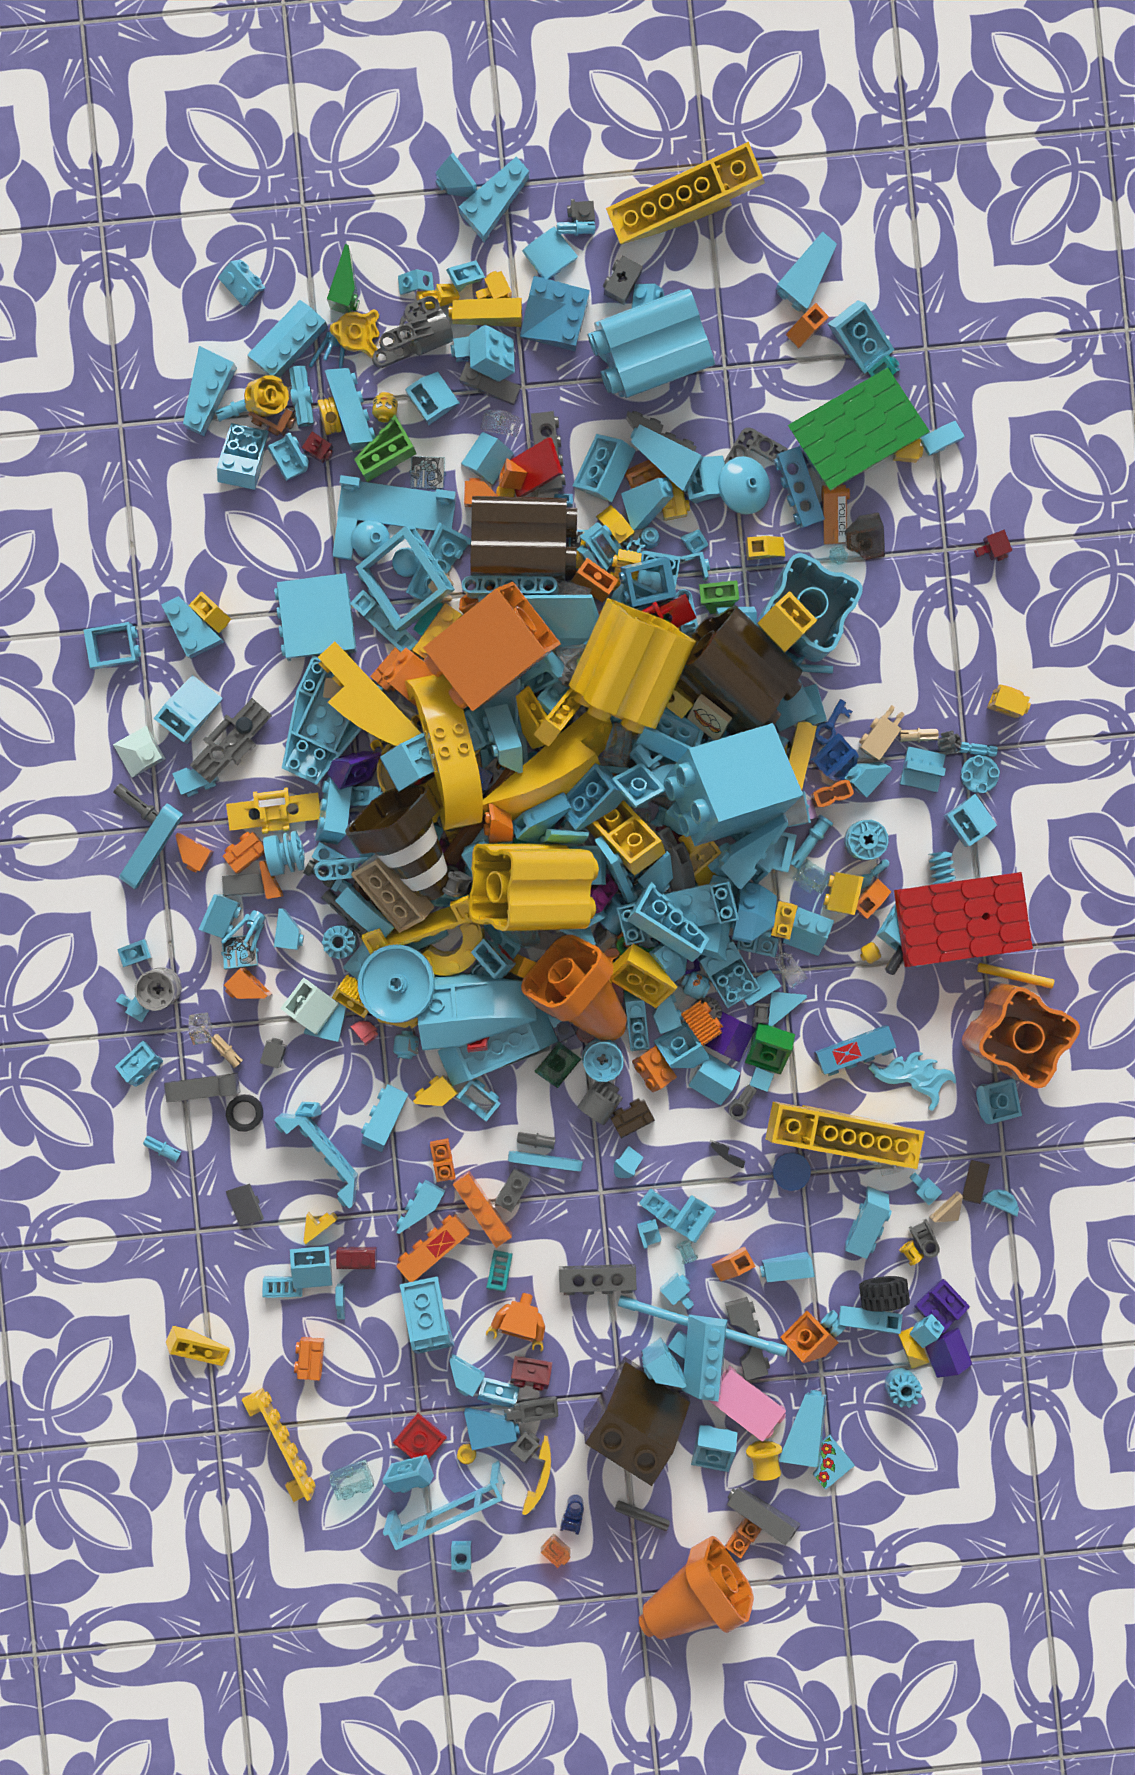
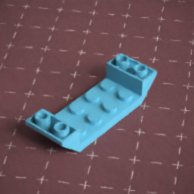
M482 707L474 711L468 710L464 712L474 752L481 748L484 750L492 746V742L489 743L487 738L488 729L483 727L482 717H485V712ZM424 732L399 744L380 757L398 792L416 784L419 779L434 772Z
M730 881L713 882L664 894L669 899L668 902L676 909L679 908L683 912L682 915L688 921H692L697 927L717 922L722 924L739 920ZM637 901L616 908L626 946L652 938V936L627 921Z
M537 1008V1020L490 1036L486 1051L468 1053L467 1045L438 1050L437 1052L452 1086L474 1079L558 1042L546 1012Z
M281 1113L274 1119L277 1122L275 1123L277 1129L281 1133L285 1132L288 1134L299 1124L301 1127L299 1129L306 1138L310 1137L317 1152L321 1151L326 1156L324 1160L330 1167L334 1166L337 1169V1175L343 1182L347 1181V1184L338 1191L337 1195L339 1197L337 1199L342 1206H347L350 1209L356 1201L358 1173L311 1117Z

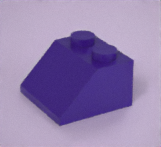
M361 751L351 753L342 758H336L331 762L328 775L339 790L369 781L373 776L381 753Z

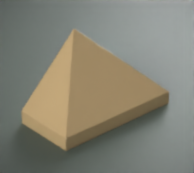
M956 1191L930 1218L934 1222L959 1221L963 1199L961 1193Z

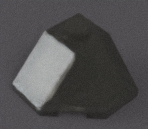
M879 513L859 516L845 530L846 548L860 554L865 560L885 557L884 525Z

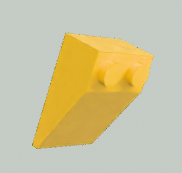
M833 872V876H829L827 884L830 887L829 894H825L823 905H826L825 910L855 915L864 877Z
M632 944L613 963L614 970L609 980L655 1008L677 990L675 983L650 953L635 944Z

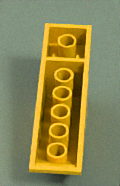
M748 141L609 206L606 210L618 240L622 245L674 229L732 205L730 199L765 184V181Z
M335 641L318 656L321 660L318 664L327 673L331 671L334 674L332 679L342 688L328 703L345 718L367 733L395 747L421 734L412 722Z
M585 712L560 733L550 746L546 745L525 763L522 773L515 772L483 799V813L488 812V804H494L510 813L513 821L523 812L561 793L566 795L595 763L600 765L598 756L617 739L611 720L605 722Z
M624 800L614 810L586 826L595 839L602 836L614 854L618 853L623 864L634 876L666 853L662 840Z
M773 1101L765 1139L776 1144L917 1169L925 1131L805 1105L801 1107Z

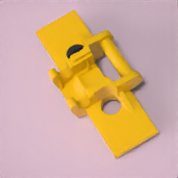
M288 788L257 793L256 791L253 792L254 801L226 804L230 831L262 827V834H268L269 831L277 830L290 831L289 823L318 820L320 816L318 792L289 796ZM285 798L286 804L260 807L259 801ZM292 803L296 804L299 808L298 813L295 815L288 812V806Z

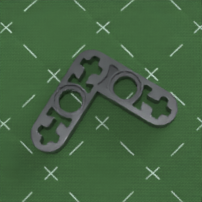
M749 427L741 431L724 462L726 464L729 458H736L733 455V451L738 448L743 450L744 457H747L750 450L773 463L774 459H776V454L773 453L772 456L769 454L774 446L777 447L775 450L777 453L787 451L788 449ZM751 433L753 440H748L746 446L749 448L747 449L744 445H741L745 440L743 434ZM768 442L770 445L769 451H762L759 447L760 443Z

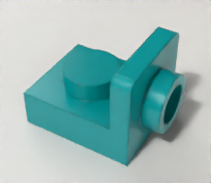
M887 355L870 368L868 373L874 376L880 371L889 368L894 375L900 371L898 367L900 364L894 356L890 357V355Z

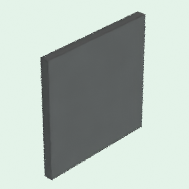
M250 1183L226 1191L239 1226L264 1220L258 1205L260 1203L259 1198L254 1195Z

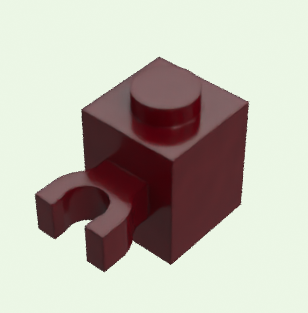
M311 432L302 446L304 452L321 463H324L325 460L328 461L334 452L332 444L314 432Z
M1005 529L986 536L983 539L985 546L976 548L974 553L976 558L987 553L991 560L997 558V561L1008 558V554L1013 550Z

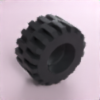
M899 1276L875 1277L859 1284L861 1305L864 1310L872 1312L893 1311L910 1304L906 1278Z

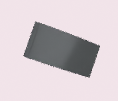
M262 875L222 876L223 896L264 893Z

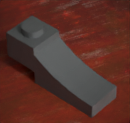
M466 362L460 377L461 384L512 405L515 404L521 388L520 385L505 379L498 382L470 368V363Z

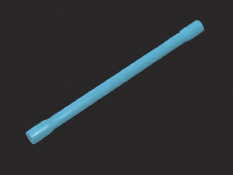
M623 1295L620 1296L619 1307L639 1311L688 1327V1316L642 1303ZM730 1329L726 1331V1339L785 1357L788 1347L786 1345L766 1341Z

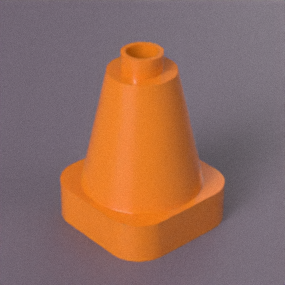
M565 935L557 939L522 981V992L538 1009L560 1021L572 1023L598 1040H617L626 1030L627 1015L609 980L614 970L612 962L597 946L575 935Z
M710 1536L691 1548L687 1563L643 1605V1614L639 1616V1624L646 1636H655L660 1640L718 1625L723 1632L729 1633L749 1621L754 1601L753 1591L747 1578L721 1541L715 1536Z

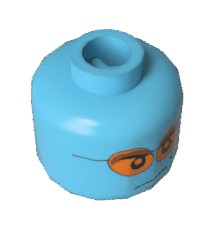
M692 972L690 976L685 975L681 983L684 986L683 992L696 1000H699L701 997L705 998L711 986L708 984L709 979L697 972Z

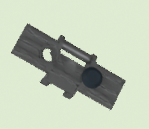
M251 698L234 718L226 714L224 720L208 737L203 739L208 746L190 766L211 783L231 760L238 766L244 754L249 749L253 750L256 745L251 740L252 737L272 715ZM231 724L234 729L219 745L215 744L214 741ZM213 751H221L224 754L223 758L215 759L212 755Z

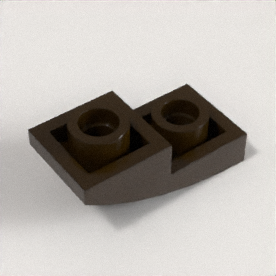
M975 1160L970 1161L962 1200L981 1204L990 1164Z

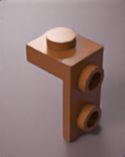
M285 409L277 425L251 411L248 414L253 424L259 427L262 425L268 427V431L276 436L279 434L285 436L287 430L292 429L296 421L294 413L288 409Z

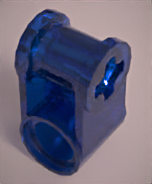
M574 1494L568 1498L560 1524V1531L567 1530L575 1532V1535H579L584 1512V1500L581 1496ZM578 1503L580 1507L573 1509L571 1504Z

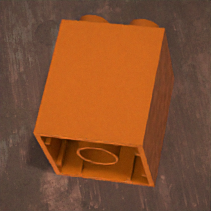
M511 582L494 589L425 645L423 649L428 656L424 658V662L433 675L439 678L444 674L453 687L448 692L457 706L461 709L468 706L474 711L496 697L560 646L561 643L515 583Z

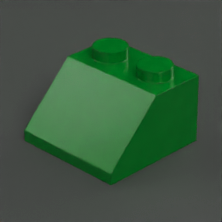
M758 1023L745 1063L781 1075L792 1052L795 1034Z

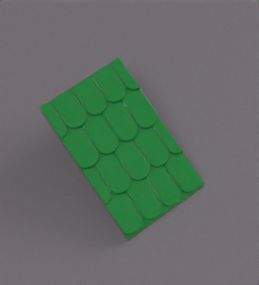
M889 368L880 371L788 425L798 441L802 453L821 482L824 481L830 491L930 433Z

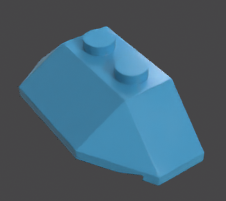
M750 881L742 889L738 888L736 908L739 920L734 921L732 939L752 943L756 938L771 930L775 923L777 896L759 883Z

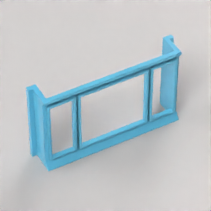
M497 1461L492 1464L491 1484L402 1525L396 1510L388 1512L383 1530L384 1536L389 1535L395 1550H398L502 1501V1487L505 1481L500 1473V1462ZM493 1489L497 1497L481 1504L482 1494ZM475 1498L473 1508L425 1530L427 1520ZM419 1524L417 1534L402 1541L404 1531Z

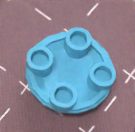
M977 755L971 757L964 763L961 769L963 784L974 793L990 791L999 780L1000 770L997 764L987 756Z

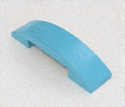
M364 590L350 603L400 652L405 647L411 651L418 643L407 630L393 629L388 622L389 619L386 614L379 609V604Z

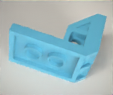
M438 1276L400 1284L412 1351L420 1354L455 1346L448 1318L445 1315Z

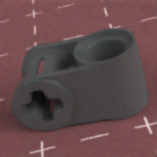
M461 871L449 872V879L442 891L452 897L470 895L473 878Z
M924 1219L922 1223L914 1227H909L921 1252L927 1257H936L940 1252V1247L927 1219ZM933 1243L934 1250L927 1253L925 1250L926 1245Z

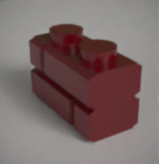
M338 1247L336 1250V1269H375L377 1266V1247Z

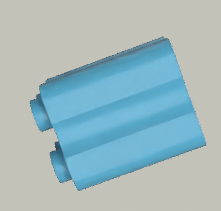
M690 289L679 290L594 322L596 331L587 334L594 355H605L609 368L600 371L607 392H612V394L618 393L620 397L628 398L715 365L713 353Z
M795 554L780 572L773 587V596L762 609L757 623L790 591L817 619L814 626L793 644L791 648L797 655H804L807 660L812 662L821 661L836 648L844 632V621L847 615L855 609L862 595V585L857 579L843 572L829 571L818 560L806 554Z

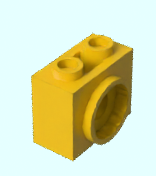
M999 684L997 689L993 690L987 708L1013 718L1023 716L1024 713H1028L1031 705L1029 703L1030 697L1025 696L1020 690Z

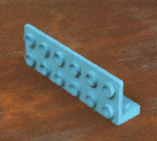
M340 476L341 493L337 516L355 518L360 521L375 520L382 524L401 527L414 526L416 529L435 531L438 524L441 523L452 529L456 503V492L436 489V492L362 482L357 477Z

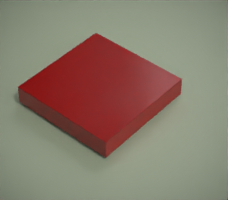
M417 1412L394 1439L393 1443L410 1458L427 1455L429 1460L447 1439V1436Z

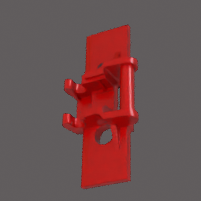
M686 594L661 606L654 602L652 606L641 610L648 614L657 612L658 616L656 617L661 619L664 618V614L669 613L672 615L670 623L677 628L697 619Z

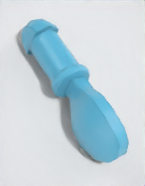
M887 859L882 860L874 869H871L870 874L861 876L864 877L861 889L868 887L874 876L877 877L885 868H888L890 862Z

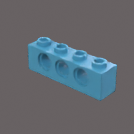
M800 446L776 454L774 463L776 469L781 471V484L784 489L787 488L789 494L787 501L789 506L794 508L795 514H793L796 525H800V528L824 520L825 518ZM789 464H793L796 467L794 475L789 474L787 471ZM796 482L801 483L803 487L801 493L794 491V484ZM803 500L809 504L806 512L800 508V503Z

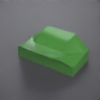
M737 580L699 584L701 605L705 606L710 614L716 613V607H733L735 602L739 600Z

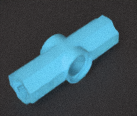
M293 366L289 368L292 385L291 398L293 406H295L298 427L311 426L314 424L311 405L313 404L311 388L308 385L307 370L305 366Z

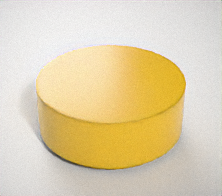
M463 1444L457 1451V1458L462 1464H471L476 1458V1450H472L471 1444Z

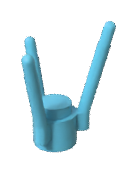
M255 910L250 915L246 914L243 920L221 943L224 944L247 922L246 925L250 930L244 939V943L248 942L255 930L256 933L250 949L253 952L266 917Z

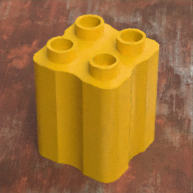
M607 598L569 683V686L577 692L574 701L588 707L587 713L602 721L609 722L611 715L621 719V725L633 732L642 734L645 726L656 729L696 641L664 619Z
M476 844L474 846L471 867L473 883L469 899V915L473 922L482 925L492 924L495 929L501 931L586 929L589 926L590 920L595 916L596 912L595 901L590 896L591 884L597 878L599 871L598 863L590 851L569 849L568 846L562 844Z

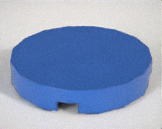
M794 1152L784 1153L779 1156L772 1169L773 1178L776 1183L788 1191L803 1188L811 1176V1168L806 1158Z

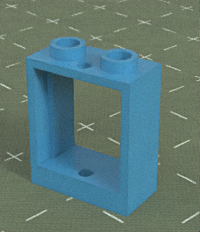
M660 557L620 567L619 579L621 584L624 585L623 599L627 605L635 607L677 596L670 558ZM658 566L663 593L636 599L631 572Z

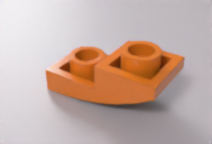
M449 1138L430 1141L436 1181L442 1182L456 1179Z
M744 1518L724 1547L741 1559L751 1542L754 1543L762 1529L747 1518Z

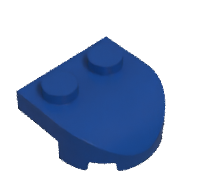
M838 733L811 761L825 776L834 781L845 780L850 769L857 765L859 755L844 737Z

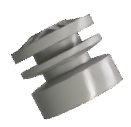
M165 967L154 968L142 974L136 981L135 997L145 1009L152 1011L162 1010L175 1003L180 997L182 990L181 980L171 969ZM161 985V987H164V990L160 992L157 986Z

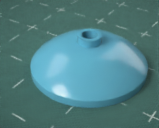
M743 456L731 459L723 466L719 474L718 486L725 504L731 510L745 515L762 509L770 495L769 477L762 465L752 458Z

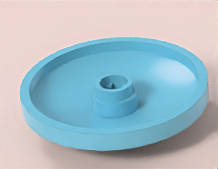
M388 945L376 950L366 959L358 977V992L365 1008L376 1018L391 1023H403L418 1017L429 1006L435 991V976L429 961L419 951L404 945Z

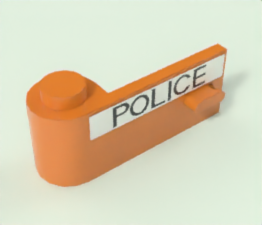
M845 484L831 491L827 485L821 486V501L825 518L823 520L824 544L847 543V500L850 499V489L846 488Z

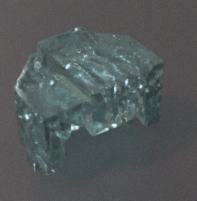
M806 859V862L801 864L792 879L798 882V887L811 894L814 890L822 894L829 883L828 878L831 873Z

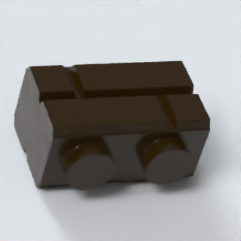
M637 1098L631 1101L629 1107L624 1110L622 1107L616 1109L610 1117L621 1139L655 1121L644 1099L640 1101Z

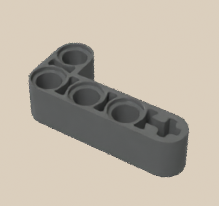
M238 1073L165 1082L164 1089L166 1102H175L213 1096L236 1095L240 1093Z

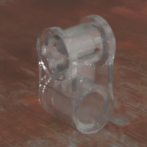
M780 952L776 955L774 959L775 965L791 989L808 979L802 968L790 954ZM782 957L788 958L786 961L787 965L780 964Z

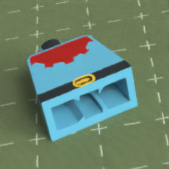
M483 939L471 952L494 979L504 977L516 964L500 944L487 939Z

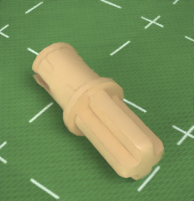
M917 728V730L900 731V742L917 741V743H920V741L938 740L939 737L937 729Z
M215 1034L209 1040L221 1053L220 1056H223L233 1068H236L243 1061L232 1049L233 1046H229L218 1034Z

